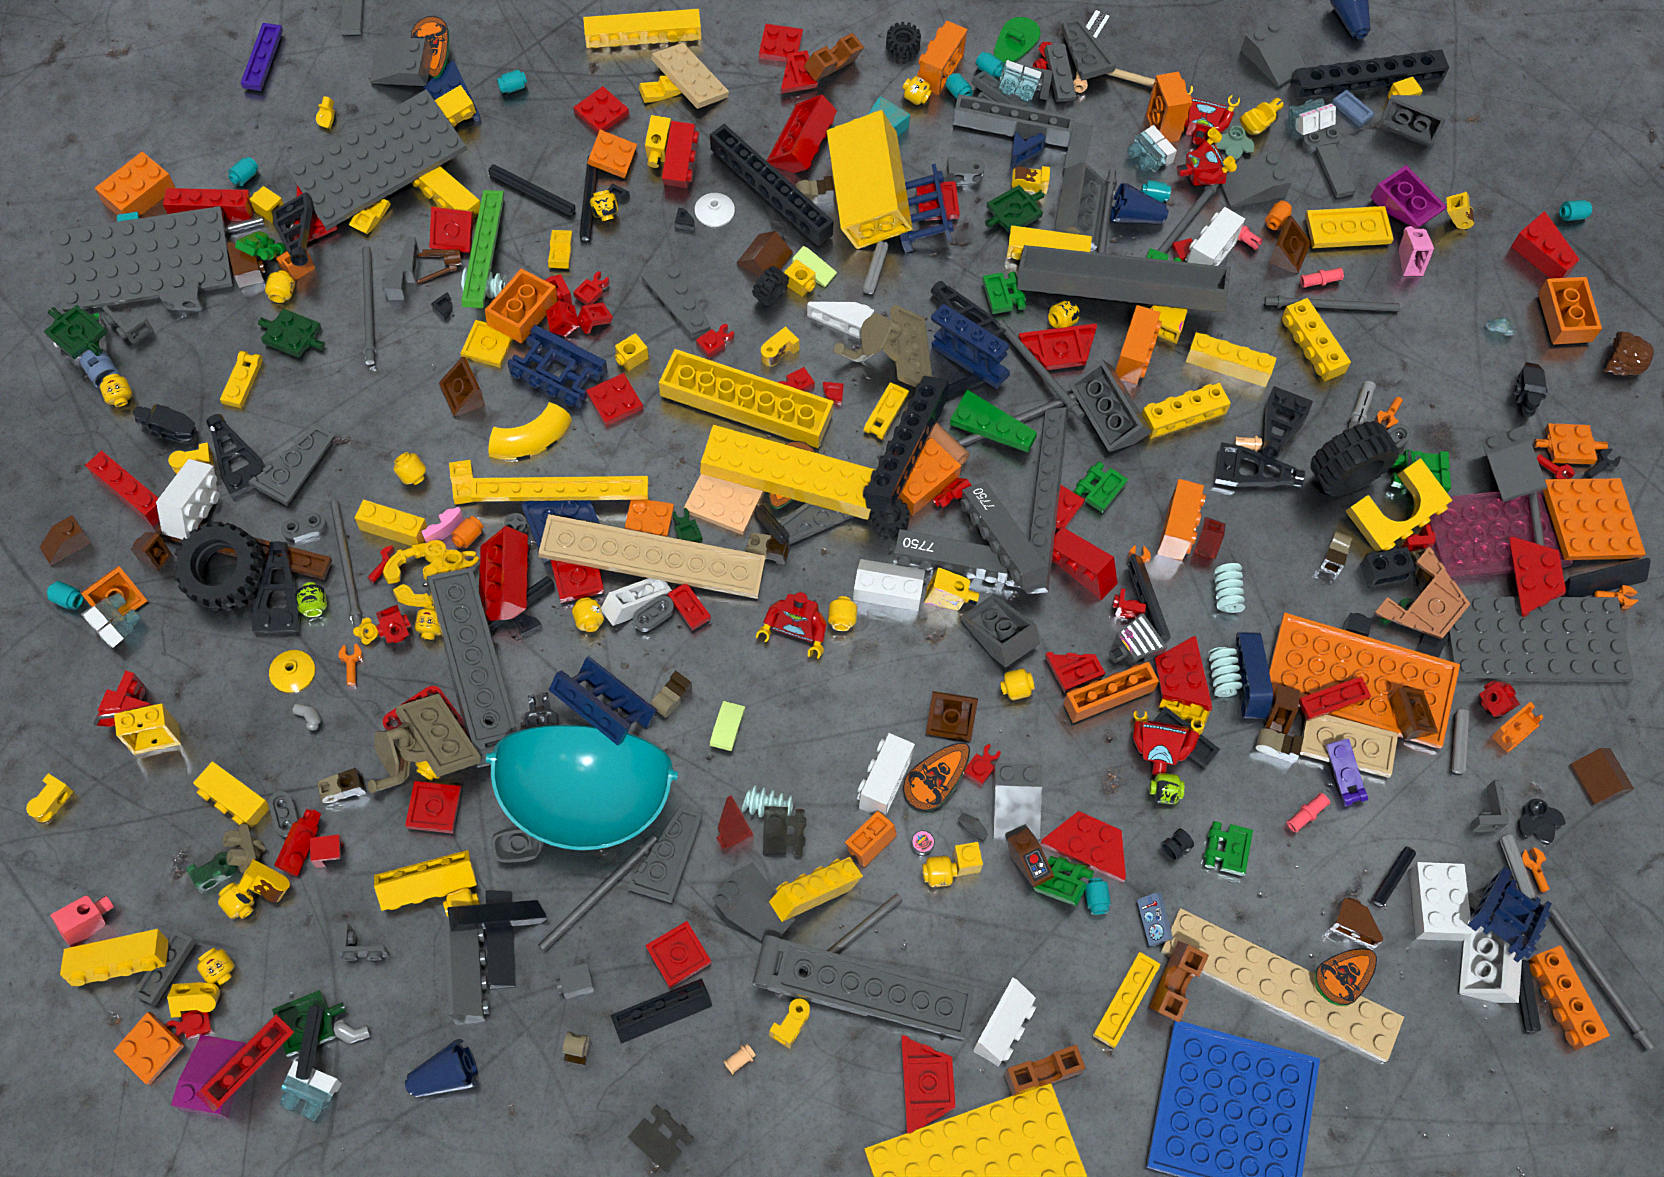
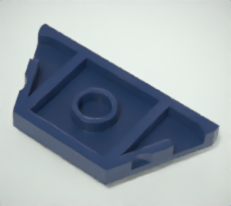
M451 61L444 68L439 78H432L427 82V86H423L424 90L427 89L432 98L436 100L461 85L474 104L454 61ZM474 104L476 113L471 118H474L475 121H481L480 114Z

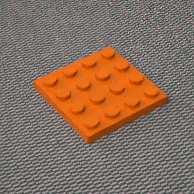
M1621 478L1545 479L1547 488L1543 489V493L1564 560L1635 559L1646 555Z

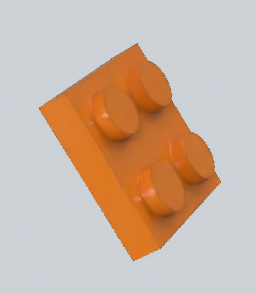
M599 130L587 164L625 178L637 144Z
M646 499L631 500L624 529L668 537L674 504Z
M147 1012L113 1052L146 1085L152 1084L185 1045L152 1012Z

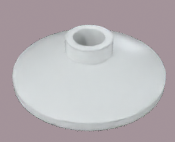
M721 193L706 194L695 204L696 218L699 222L709 227H720L729 223L735 213L732 200Z

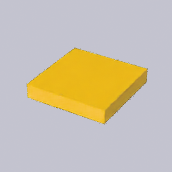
M475 320L460 354L461 357H466V359L501 368L513 339L487 326L486 322Z

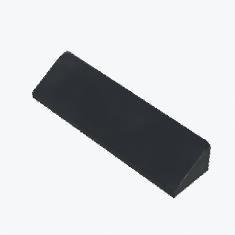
M1131 554L1127 561V566L1140 602L1146 604V618L1163 641L1168 640L1171 636L1143 559L1136 554Z
M1650 558L1571 576L1564 582L1566 588L1565 596L1585 597L1594 595L1597 590L1610 591L1618 589L1622 585L1630 586L1645 582L1648 579Z
M485 891L486 904L512 902L511 891ZM513 926L488 928L489 987L491 989L515 987Z
M538 900L447 908L451 932L541 924L547 919L546 913Z
M701 978L612 1014L611 1018L620 1042L624 1043L710 1008L712 1003Z

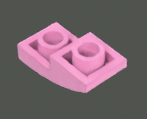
M459 507L447 509L438 515L441 523L432 524L421 531L426 543L431 540H444L464 520Z

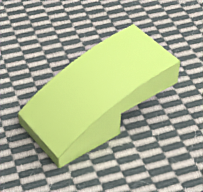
M723 701L712 733L710 746L732 751L745 712V706Z

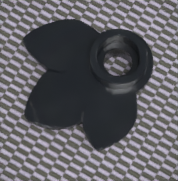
M1531 799L1525 805L1526 813L1520 819V829L1525 837L1535 834L1538 839L1546 843L1553 842L1555 827L1566 824L1562 813L1555 808L1549 807L1542 799ZM1533 808H1537L1539 810V814H1537L1533 810Z

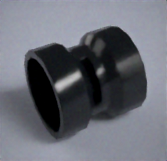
M1181 828L1173 833V837L1166 838L1161 842L1164 852L1174 861L1179 860L1183 852L1190 851L1195 846L1190 835Z

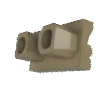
M240 824L237 831H226L222 838L225 847H234V849H230L227 853L228 865L239 866L240 873L246 871L253 859H260V855L265 851L264 842L256 840L254 837L251 838L248 824Z

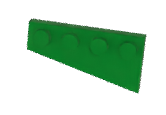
M968 389L950 419V425L1025 452H1029L1037 437L1035 430Z

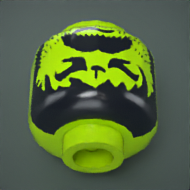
M309 582L297 590V607L299 612L306 617H317L327 608L326 592L322 586Z
M1159 773L1154 781H1150L1149 794H1153L1154 800L1157 803L1176 804L1179 799L1184 797V781H1181L1180 777L1176 774Z

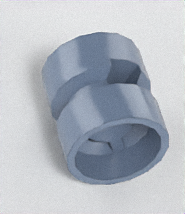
M104 349L99 356L88 350L80 358L81 366L97 388H100L104 377L111 374L120 375Z

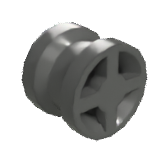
M512 513L505 518V526L525 534L528 533V526L523 515Z

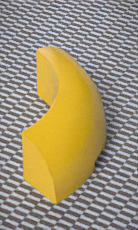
M549 402L543 413L526 425L516 428L493 427L488 447L489 457L515 460L517 459L516 457L539 454L546 450L547 446L555 440L558 441L564 435L572 422V418L566 410Z

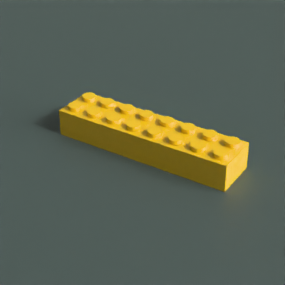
M674 349L659 381L660 396L794 441L805 442L815 448H819L833 415L834 401L677 349Z
M713 425L701 460L700 474L868 520L871 509L866 507L863 491L865 486L869 485L872 472L876 469Z

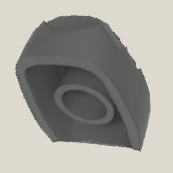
M517 826L494 833L491 840L493 857L500 862L532 860L538 856L544 845V842L531 837Z

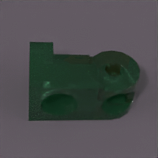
M220 852L214 856L212 861L199 868L193 863L186 867V870L195 887L202 894L233 876L238 866L228 865L227 852Z

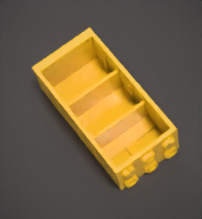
M879 110L827 130L841 230L855 248L860 249L913 230L897 132L884 112Z

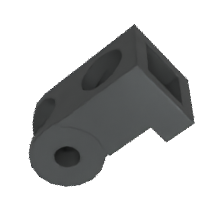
M948 157L946 165L947 182L956 181V184L979 183L983 179L985 165L982 161L976 159L968 162L956 161V157Z
M190 282L189 287L181 288L166 286L159 292V297L164 307L168 310L202 309L203 290L199 282Z

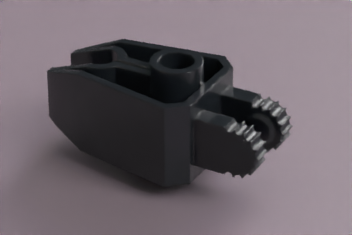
M1526 362L1516 380L1514 395L1515 403L1521 404L1523 415L1531 417L1535 414V409L1539 407L1541 400L1546 399L1548 389L1545 372L1539 364Z
M155 404L152 409L136 406L132 412L133 416H135V422L143 427H147L149 434L156 438L178 442L192 440L197 429L195 422L188 416L167 406Z
M548 692L543 693L542 701L545 710L536 711V698L534 694L528 695L530 712L524 717L527 729L558 725V715L550 707Z

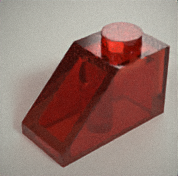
M1208 517L1204 518L1194 551L1198 553V556L1204 559H1216L1224 538L1226 523Z
M732 795L727 797L717 827L718 836L716 840L722 850L726 848L730 855L754 842V835Z

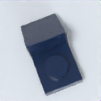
M1015 132L1010 166L1013 168L1043 151L1046 137L1039 133L1025 141Z

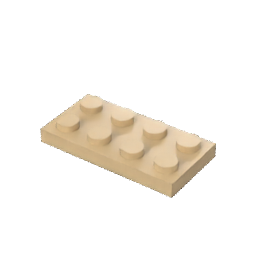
M684 43L652 53L651 60L697 109L728 98L729 91Z
M1324 715L1307 721L1305 717L1302 733L1304 739L1300 755L1330 762L1325 744L1349 738L1359 770L1388 778L1392 775L1398 733L1330 715Z

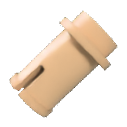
M1076 71V78L1073 81L1076 92L1082 93L1087 89V79L1081 80L1078 71Z
M1236 436L1234 445L1244 446L1257 452L1262 449V438H1258V436L1254 438Z
M748 1044L745 1046L741 1045L740 1050L723 1061L732 1075L748 1061H754L752 1058L756 1054Z

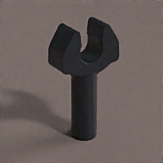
M1603 449L1597 455L1599 462L1588 469L1584 475L1590 479L1604 468L1612 471L1619 465L1621 457L1618 456L1614 460H1609L1607 456L1613 449Z

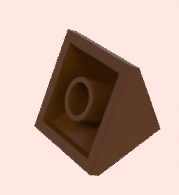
M1292 215L1286 219L1269 263L1288 271L1299 273L1311 241Z
M776 231L760 233L737 261V265L760 277L771 266H776L781 270L793 255V251Z
M462 356L439 382L453 416H460L485 406L481 389L466 357Z
M1401 687L1389 698L1404 741L1439 733L1423 690Z
M933 691L926 734L971 741L978 698Z
M1599 748L1570 764L1592 805L1634 789L1611 748Z

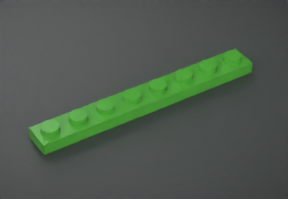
M483 190L461 300L462 307L484 308L503 207L504 191Z

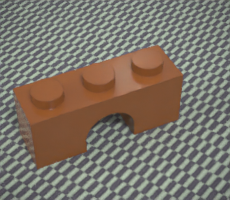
M852 32L840 38L830 50L825 46L813 52L804 67L812 78L818 81L854 62L864 49V46Z
M1178 941L1149 1008L1180 1022L1189 1002V999L1185 997L1187 986L1193 977H1200L1209 954Z
M1076 1044L1055 1051L1052 1055L1034 1062L1030 1060L1009 1067L1004 1075L1010 1092L1014 1097L1082 1074L1086 1067Z

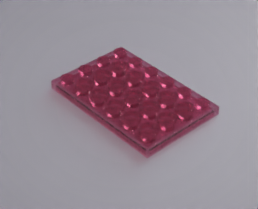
M1543 490L1537 491L1544 544L1546 547L1559 550L1561 566L1570 567L1573 564V560H1564ZM1499 491L1450 497L1452 501L1447 504V510L1438 516L1434 513L1429 517L1431 521L1427 524H1430L1431 530L1434 531L1436 536L1434 548L1438 561L1444 565L1445 571L1452 580L1514 573L1509 537H1516L1535 543L1528 494L1503 502Z

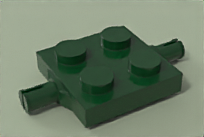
M1020 185L987 202L986 207L993 214V217L985 220V225L987 228H990L999 223L1009 234L1011 226L1025 227L1043 215V211L1037 206L1036 202L1045 197L1042 190H1039L1030 195Z
M76 305L63 314L56 310L55 307L51 308L52 311L49 309L48 314L55 320L51 326L44 330V333L73 360L88 349L96 356L102 354L103 349L96 342L105 336L107 331L80 306Z
M283 308L273 321L263 317L258 321L259 326L268 329L261 338L263 344L300 358L304 351L311 346L323 350L325 347V342L315 339L321 329L320 323Z
M318 990L273 1008V1015H277L294 1031L283 1043L286 1056L290 1057L300 1052L308 1008L310 1006L323 1008L317 1045L336 1038L333 1032L332 1017L346 1012L344 1003L341 1002L328 1007L325 1004L322 992Z

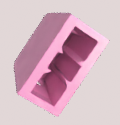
M1408 226L1403 231L1404 235L1399 246L1403 276H1423L1434 246L1427 230Z

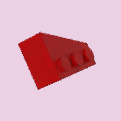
M671 121L662 174L664 185L688 188L689 182H692V166L696 160V148L699 142V132L696 130L695 124Z
M1545 211L1518 234L1511 246L1550 279L1566 278L1580 260Z
M1064 527L1055 534L1052 562L1059 565L1098 599L1102 600L1118 584L1114 556Z

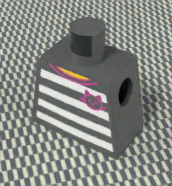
M1142 613L1117 633L1114 639L1116 648L1109 651V656L1115 663L1125 659L1129 666L1132 667L1154 660L1155 657L1166 651L1167 646L1144 613Z

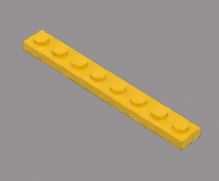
M648 476L472 478L471 499L472 502L648 499Z

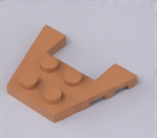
M1428 547L1415 563L1433 577L1428 586L1407 611L1387 597L1374 614L1442 639L1469 607L1470 602L1455 581H1452L1445 571L1444 565L1434 555V551Z

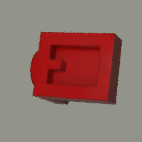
M561 274L550 276L545 280L556 286L557 300L573 304L571 293Z
M604 303L583 305L577 318L579 326L584 333L590 334L593 326L611 323L613 316Z
M1425 524L1419 534L1408 536L1401 548L1408 547L1409 552L1428 547L1431 548L1436 541L1434 531L1431 530L1430 524Z
M1121 588L1119 595H1114L1112 608H1116L1115 617L1134 620L1140 614L1145 613L1146 604H1142L1137 600H1124L1126 589Z

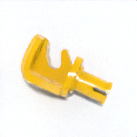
M1274 98L1270 103L1262 102L1258 104L1256 108L1244 113L1239 118L1241 125L1250 135L1260 134L1276 120V112L1283 108V101L1277 105L1281 99Z

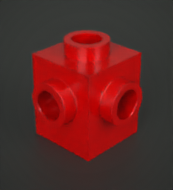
M558 300L546 310L550 332L567 337L579 327L574 305Z
M398 605L376 612L379 621L376 628L380 637L386 638L387 643L401 642L409 635L407 628L411 627L406 614H401Z
M1494 680L1484 686L1485 690L1479 693L1482 698L1481 703L1483 707L1490 711L1494 717H1501L1521 705L1515 697L1516 692L1514 688L1506 682H1496Z

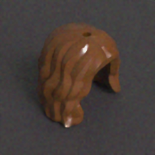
M1617 332L1616 338L1613 339V347L1616 350L1604 372H1612L1615 375L1620 374L1621 376L1644 373L1652 362L1654 348L1640 336H1634L1630 332Z

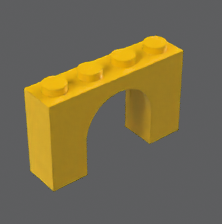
M1421 458L1397 474L1414 499V511L1407 521L1397 522L1385 517L1369 495L1346 510V513L1374 551L1384 550L1385 552L1396 545L1394 543L1395 540L1400 537L1404 540L1414 533L1411 530L1417 525L1421 528L1431 521L1429 517L1432 514L1436 513L1438 516L1448 509L1447 504L1452 499Z

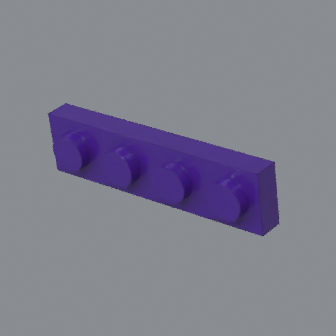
M262 23L240 82L242 88L262 91L283 33L282 25Z

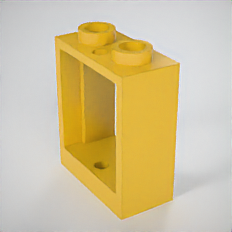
M163 704L114 714L116 736L134 755L181 745L179 723Z

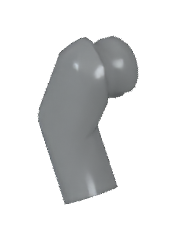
M295 703L292 711L293 714L305 717L307 729L317 730L319 723H321L317 709Z
M338 1020L334 1023L333 1032L335 1036L346 1043H353L371 1037L368 1025L353 1029L346 1024L345 1020Z

